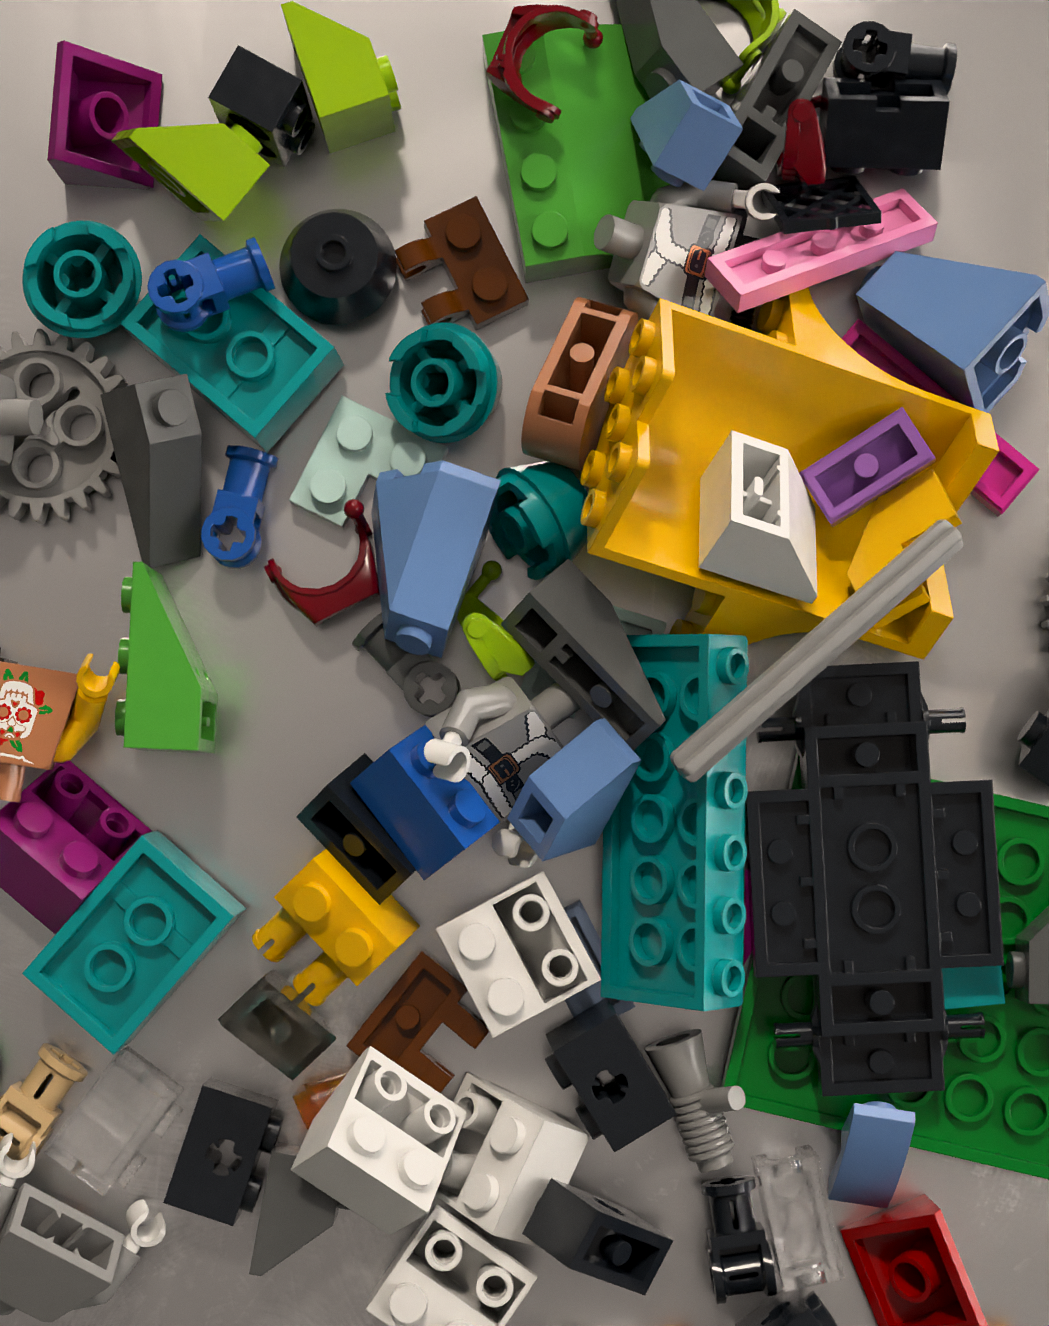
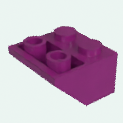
M70 760L62 763L56 762L53 770H46L22 791L20 803L9 802L0 810V888L56 935L141 835L153 831Z

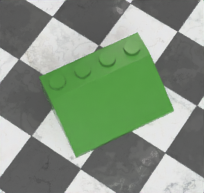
M599 24L598 30L603 34V42L596 49H590L583 43L584 30L565 28L547 32L534 41L525 52L520 69L522 84L532 95L553 104L561 110L560 118L554 120L553 123H547L538 119L535 116V112L514 101L487 77L525 283L610 268L614 255L601 251L594 245L595 229L601 218L611 214L625 219L628 205L633 200L650 202L652 195L658 188L670 185L651 170L652 162L648 154L640 147L639 143L641 140L630 120L636 108L650 100L634 74L622 24ZM504 31L482 35L485 71L494 57Z

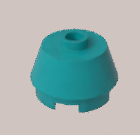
M72 221L47 229L34 241L24 262L22 275L23 292L31 312L48 329L66 337L93 338L118 327L134 309L142 286L141 266L131 244L113 228L94 221Z
M444 322L424 326L402 339L389 357V362L393 363L390 372V393H385L388 406L394 417L403 427L422 439L435 443H452L465 439L483 425L498 405L502 393L500 367L485 343L475 333L463 326Z
M548 461L501 469L496 476V479L501 480L489 532L507 559L518 554L530 566L527 568V577L533 580H540L556 570L567 559L573 562L586 545L587 526L582 525L580 520L588 493L570 469Z

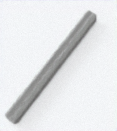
M945 519L938 520L677 747L670 755V760L677 772L689 782H695L962 549V535L958 529Z

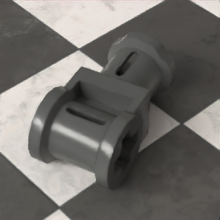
M382 612L372 619L352 642V646L357 651L365 649L385 669L391 679L404 691V697L409 706L426 717L432 718L452 707L457 694L461 691L460 681L449 668L435 662L428 654L416 655L406 652L395 642L384 639ZM427 676L434 681L441 679L443 676L446 679V682L441 687L446 697L439 704L431 699L426 700L423 704L420 701L425 692L420 683Z

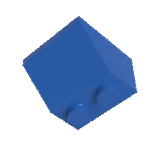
M426 725L387 750L350 782L351 786L424 881L500 823L471 783L465 778L460 782L454 783L434 776L433 768L436 764L428 762L424 755L426 743L434 739Z

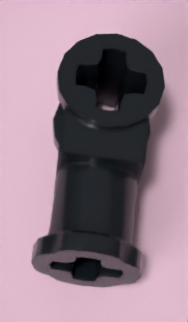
M863 21L854 25L847 32L842 47L835 55L833 74L835 78H858L862 74L864 75L863 78L871 79V89L893 90L894 79L941 80L948 95L956 69V43L946 42L943 47L912 43L913 34L890 31L883 24L875 21ZM870 35L868 41L864 40L865 36ZM862 52L866 53V62L870 64L862 62Z
M751 1175L720 1177L701 1184L702 1194L709 1197L714 1228L707 1230L709 1243L707 1256L716 1304L726 1303L728 1296L764 1291L766 1296L777 1295L774 1265L768 1240H766L765 1229L760 1222H755L751 1191L755 1189L756 1183L755 1177ZM731 1200L733 1201L735 1222L733 1223L730 1210Z

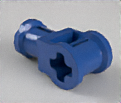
M255 237L246 240L244 248L211 260L207 252L187 261L177 259L165 261L154 269L147 285L149 297L156 307L158 317L165 326L178 332L194 331L202 326L208 317L230 309L228 301L259 288H263L266 292L275 289L268 266ZM174 275L175 279L170 281L169 276ZM183 289L187 300L182 303H175L172 293ZM190 313V317L186 318L184 314Z
M227 445L225 456L230 461L223 490H217L212 513L205 519L201 529V539L205 549L220 565L229 569H241L252 564L258 558L262 549V537L259 532L265 510L262 500L269 472L271 469H276L279 458L258 449L240 445ZM234 526H237L245 540L243 543L233 542L230 551H227V548L219 538L221 534L230 535Z

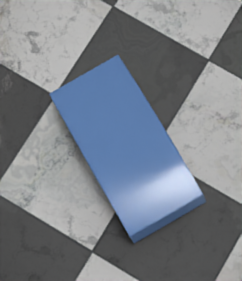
M880 1101L853 1104L841 1130V1152L828 1178V1200L888 1208L908 1154L915 1126V1112L898 1110L893 1105Z

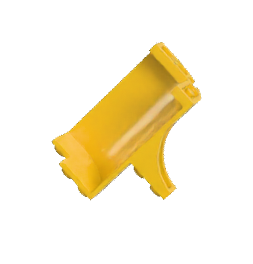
M809 287L764 303L757 320V328L762 331V334L660 298L648 320L641 318L636 324L629 343L630 356L625 367L616 366L606 384L604 401L610 403L602 426L596 450H591L588 454L580 479L581 485L589 487L580 520L582 525L587 526V553L696 587L691 609L684 620L677 619L669 634L743 635L747 637L749 645L779 635L810 632L855 593L847 572L877 500L832 527L806 487L815 506L817 598L812 604L699 568L700 478L730 432L733 430L788 449L800 473L903 407L936 458L934 464L909 480L933 468L954 509L958 512L999 452L991 414L911 386L870 363L847 345L827 324L814 304ZM944 564L922 583L931 600L930 602L877 630L874 627L870 628L859 639L924 660L954 618Z

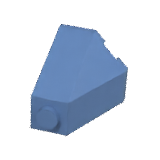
M895 251L882 266H876L870 270L864 277L859 291L855 294L864 321L870 328L959 403L989 413L1018 381L1027 363L1021 355L1027 345V335L1030 329L1035 333L1042 331L1049 317L1047 284L1045 280L1037 275Z
M443 460L424 464L420 474L404 477L398 469L379 473L375 484L371 515L384 639L395 642L401 649L412 654H430L442 658L486 542L501 480Z

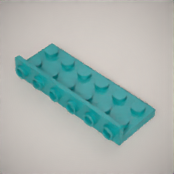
M723 634L627 635L666 721L634 750L642 761L603 829L601 997L703 1012L739 1007L743 1002V987L745 983L743 955L744 924L746 920L744 879L747 857L745 843V804L748 794L746 782L747 737L695 782H689L677 772L670 760V755L747 687V676L749 673L748 640L743 635Z

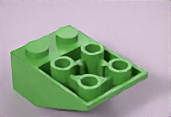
M133 562L132 577H124L121 589L122 612L130 613L129 638H121L118 649L119 673L127 674L126 699H118L116 703V735L124 736L123 748L143 751L215 754L218 703L216 689L163 576L143 562Z

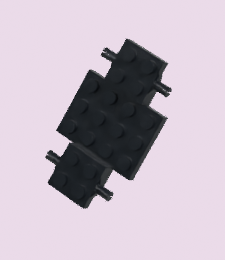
M919 661L827 666L796 693V703L792 716L770 717L757 728H780V731L757 732L758 743L794 741L795 748L800 756L802 789L748 791L745 823L754 976L761 978L812 975L814 1005L809 1022H774L773 1033L775 1035H797L774 1036L773 1038L775 1049L811 1046L817 1060L819 1094L822 1097L945 1091L943 1059L948 1046V1040L984 1039L985 1028L980 1026H961L985 1025L982 1012L947 1015L944 1006L942 968L1004 965L993 780L931 782L928 742L930 734L965 733L966 722L943 723L942 720L966 718L963 707L928 710L927 703L921 693Z

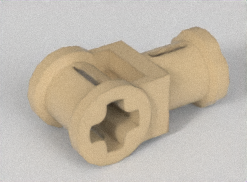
M43 1043L38 1050L40 1059L24 1082L18 1081L14 1083L0 1097V1142L4 1136L13 1133L11 1146L6 1153L12 1160H22L29 1154L33 1141L36 1145L37 1156L54 1130L52 1127L63 1113L58 1108V1105L74 1082H83L88 1074L87 1070L76 1059L48 1043ZM53 1076V1079L51 1080V1082L48 1084V1086L46 1087V1089L44 1090V1092H42V1090H43V1088L45 1087V1085L48 1083V1081L50 1080V1078Z

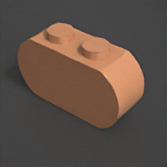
M577 297L574 300L529 396L521 436V447L525 455L582 471L588 454L591 450H596L602 426L610 403L604 401V393L609 376L616 366L624 368L630 356L629 343L634 328L638 323V313L582 297Z

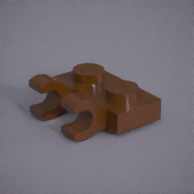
M477 196L424 220V229L429 238L409 242L395 250L397 266L405 281L415 278L439 264H443L455 290L439 293L421 302L423 307L421 313L427 325L441 322L453 323L468 315L475 330L528 305L529 298Z
M423 950L346 1047L360 1057L364 1050L371 1046L441 1093L455 1074L422 1050L440 1025L444 1023L467 1044L476 1049L490 1031L483 1019L459 1002L468 991L464 982Z

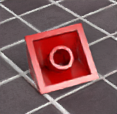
M925 1194L846 1225L840 1230L878 1326H988L942 1211Z

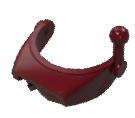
M536 4L514 7L494 57L486 70V76L514 101L535 112V116L538 119L547 123H553L554 120L560 118L561 110L553 104L532 95L522 84L520 69L523 55L534 41L547 32L565 28L584 30L583 43L590 49L600 47L603 42V34L598 30L597 15L585 9L578 11L563 5Z
M821 95L812 97L810 101L804 98L796 99L788 107L784 148L776 162L777 176L782 177L783 180L794 181L795 177H797L800 182L805 181L807 185L825 183L827 170L825 148L815 110L821 105Z
M350 499L344 505V514L353 520L355 532L359 535L360 544L357 561L350 572L338 582L319 589L301 588L283 577L282 569L277 565L274 558L268 560V565L264 566L271 583H274L281 597L291 607L301 612L316 627L323 624L322 621L329 620L330 617L368 598L373 597L374 599L380 596L375 554L368 538L373 533L363 515L364 505L360 500Z

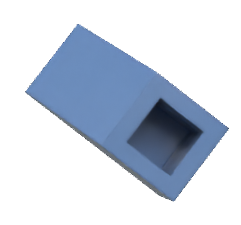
M680 79L636 108L630 118L641 140L639 145L648 154L652 162L651 170L659 178L673 186L681 187L686 182L702 191L706 189L743 130L729 105Z
M605 718L596 720L528 777L507 819L542 861L595 845L642 760Z

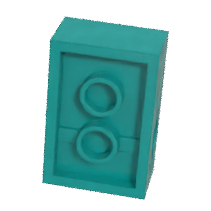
M199 234L177 260L187 261L207 252L211 260H214L225 254ZM174 275L169 276L170 281L175 279ZM263 288L229 300L230 309L208 317L202 326L188 332L173 331L165 326L158 317L156 307L151 301L149 293H147L122 321L121 325L139 345L176 376L187 374L190 388L266 453L269 452L344 366L338 352L331 343ZM183 289L172 293L175 303H182L187 300ZM190 313L184 314V316L188 318Z
M156 830L141 835L22 974L114 1055L136 1037L247 908L161 832Z

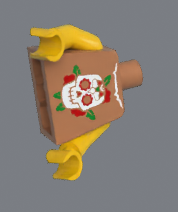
M91 653L86 655L77 674L0 661V800L20 803L26 766L53 770L56 762L62 763L71 760L98 731L108 693L111 691L120 672V665L114 661L108 676L103 677L94 674L91 670L90 662L93 658Z

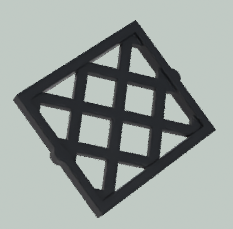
M856 176L825 179L824 184L807 185L803 181L774 185L780 193H770L761 190V198L769 212L776 214L773 218L783 234L826 229L835 230L843 227L881 223V210ZM811 195H814V196H819V197H823V198L817 200V199H811V198H808V197H810ZM836 200L846 201L848 203L838 204L833 202ZM797 204L808 207L804 209L794 208L793 206ZM823 209V210H829V211H833V212H831V213H829V214H825V213H820V212H817V211Z

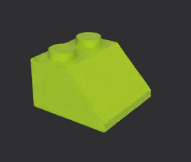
M294 1L281 4L290 39L329 153L331 154L396 132L392 112L400 110L401 104L397 94V82L388 56L384 55L376 58L370 38Z
M224 123L134 128L118 132L111 140L202 221H224L270 166L258 155L263 148L260 142L246 129L236 123L231 128H228Z

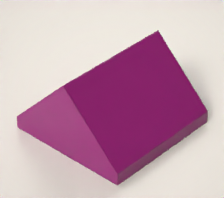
M65 40L57 42L47 161L64 184L148 190L154 187V178L111 140L120 131L134 128L158 127L163 74Z

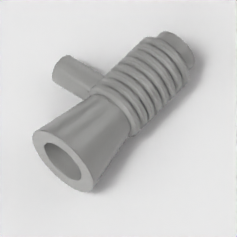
M692 1029L657 1040L645 1047V1052L671 1096L669 1101L677 1113L674 1118L678 1122L677 1127L680 1129V1136L683 1137L682 1142L686 1145V1153H689V1161L696 1162L701 1173L718 1170L732 1163L731 1150L734 1147V1142L731 1139V1133L728 1131L729 1127L725 1124L726 1118L722 1115L724 1114L723 1112L741 1110L745 1105V1093L739 1086L715 1088L713 1084L709 1083L702 1030Z

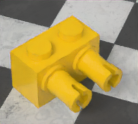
M325 849L314 857L274 896L282 908L264 926L253 933L252 942L259 950L273 939L274 944L263 956L269 961L277 963L308 934L323 952L294 977L293 986L298 994H301L311 983L315 984V989L304 1000L308 1004L318 1007L347 978L358 986L401 946L420 925L392 895L379 905L334 856Z

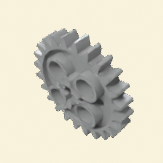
M37 329L33 345H28L17 331L12 332V349L5 351L0 346V374L14 380L16 399H37L40 402L43 410V419L46 420L45 422L50 431L44 437L40 435H14L13 451L16 450L13 455V459L9 465L0 467V509L9 500V517L20 521L27 508L30 507L33 520L39 524H44L49 508L53 507L57 516L67 521L70 517L69 503L75 501L82 509L89 512L92 510L88 494L96 490L101 495L109 498L112 494L104 479L108 474L121 478L118 465L115 463L116 456L100 394L126 387L128 383L122 375L106 378L114 365L106 355L91 363L95 348L87 341H84L72 352L73 341L71 337L59 335L54 346H52L48 334L43 329ZM40 373H53L54 385L49 394L41 398L30 397L29 386L32 379ZM73 389H79V396L75 400L65 403L69 392ZM81 414H94L96 426L93 433L86 439L73 440L70 436V426L73 420ZM38 455H50L53 467L49 476L42 481L31 482L28 478L27 470L32 459Z

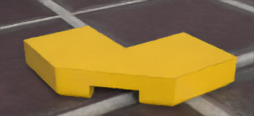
M933 468L878 497L847 572L855 592L936 521L945 519L954 527L962 524ZM923 584L919 585L873 627L877 630L930 602L931 600Z

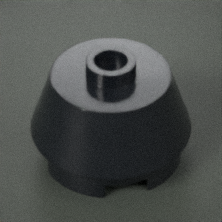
M329 209L307 217L292 230L281 251L279 271L284 291L299 311L309 318L322 323L342 325L360 321L373 314L382 306L394 286L397 261L391 240L374 220L352 210Z

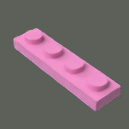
M904 188L873 198V201L881 210V223L791 234H783L781 231L707 258L705 277L733 309L740 313L886 259L895 251L905 252L932 242L938 222Z

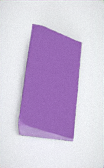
M901 407L799 474L827 520L834 527L876 501L878 497L893 490L934 464L936 458L904 408Z

